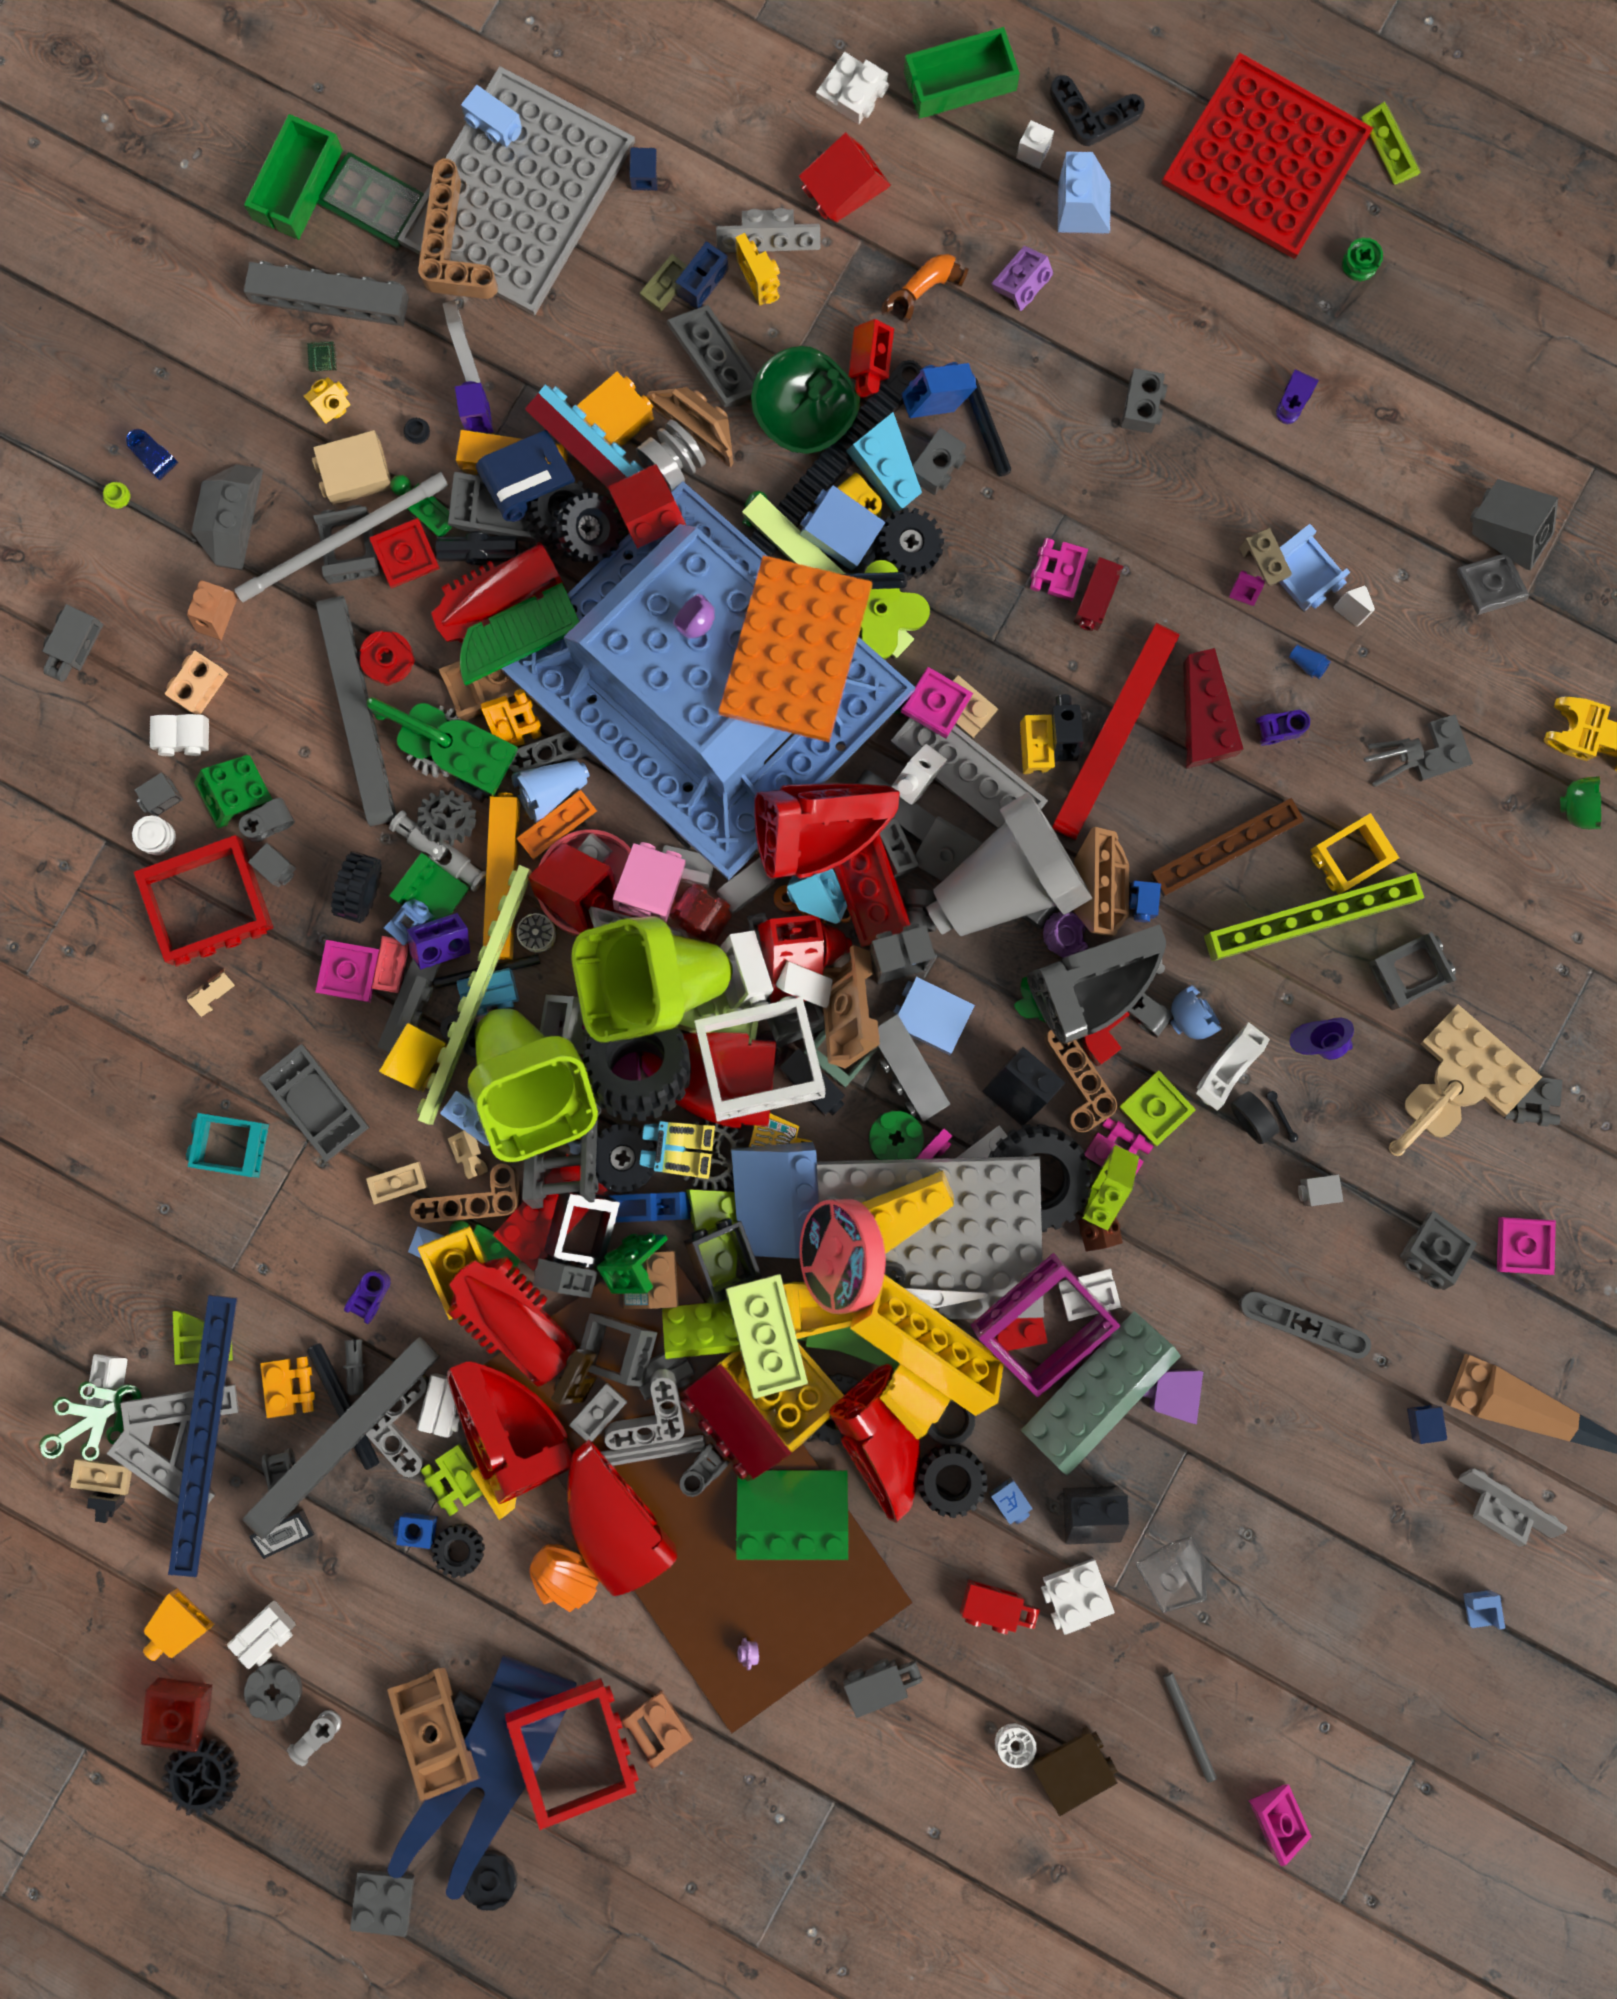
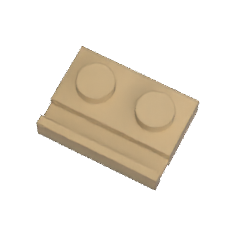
M958 675L953 682L971 691L973 695L955 725L971 739H974L978 732L997 713L998 708Z

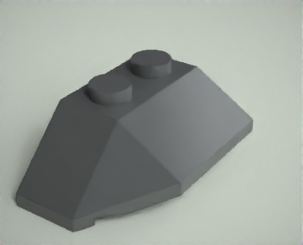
M236 464L202 481L192 533L218 567L243 570L263 470L260 468Z

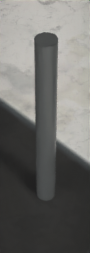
M1173 1672L1163 1675L1164 1681L1206 1782H1213L1217 1779L1175 1676Z

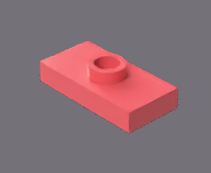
M382 936L372 989L399 994L409 943L403 946L395 938Z

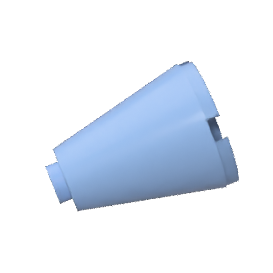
M571 760L512 774V783L514 788L520 787V794L517 795L529 818L531 820L534 819V822L537 823L584 787L590 775L583 762L579 763L577 760Z

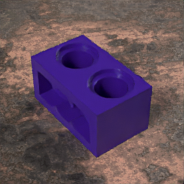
M468 381L462 383L461 386H455L459 417L466 431L486 434L494 433L490 405L482 383Z
M458 913L406 929L410 955L420 970L471 953L468 929Z

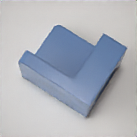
M1491 1590L1464 1594L1468 1625L1471 1628L1493 1625L1498 1629H1505L1500 1595Z

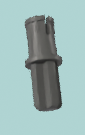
M362 1340L344 1341L346 1366H343V1369H346L347 1393L348 1395H360L364 1392L363 1367H366L362 1360Z

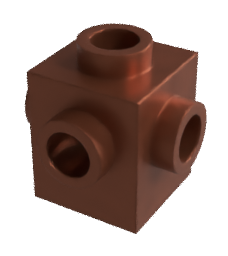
M1117 1216L1108 1231L1085 1219L1078 1220L1086 1252L1105 1249L1123 1243Z

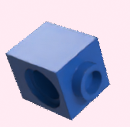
M405 1512L400 1516V1520H396L393 1535L397 1537L396 1545L430 1549L435 1541L438 1516ZM409 1524H417L420 1527V1536L414 1537L409 1533Z

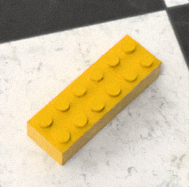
M884 1274L882 1287L877 1298L866 1309L854 1312L850 1329L976 1416L997 1404L1004 1364L986 1346Z

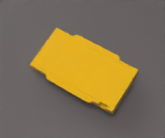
M899 1364L892 1375L891 1381L880 1396V1399L917 1439L924 1436L931 1424L939 1420L951 1400L902 1364Z

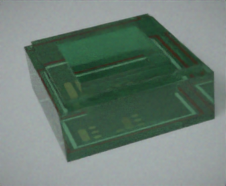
M334 342L307 343L310 372L337 370Z

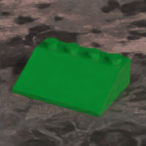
M767 1470L754 1480L748 1482L745 1478L741 1480L737 1476L736 1560H848V1470Z

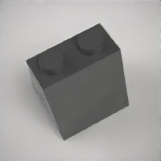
M1497 479L1493 487L1486 490L1480 507H1475L1470 518V522L1473 523L1472 534L1500 553L1510 557L1512 561L1521 567L1531 571L1555 533L1558 497Z

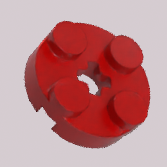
M375 632L368 636L361 645V668L371 680L389 686L400 682L410 673L414 665L415 659L410 644L397 632ZM383 652L387 654L392 652V661L381 663L383 659L381 654Z

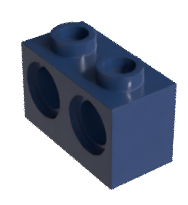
M706 241L676 280L677 296L695 309L700 308L729 270L728 256Z

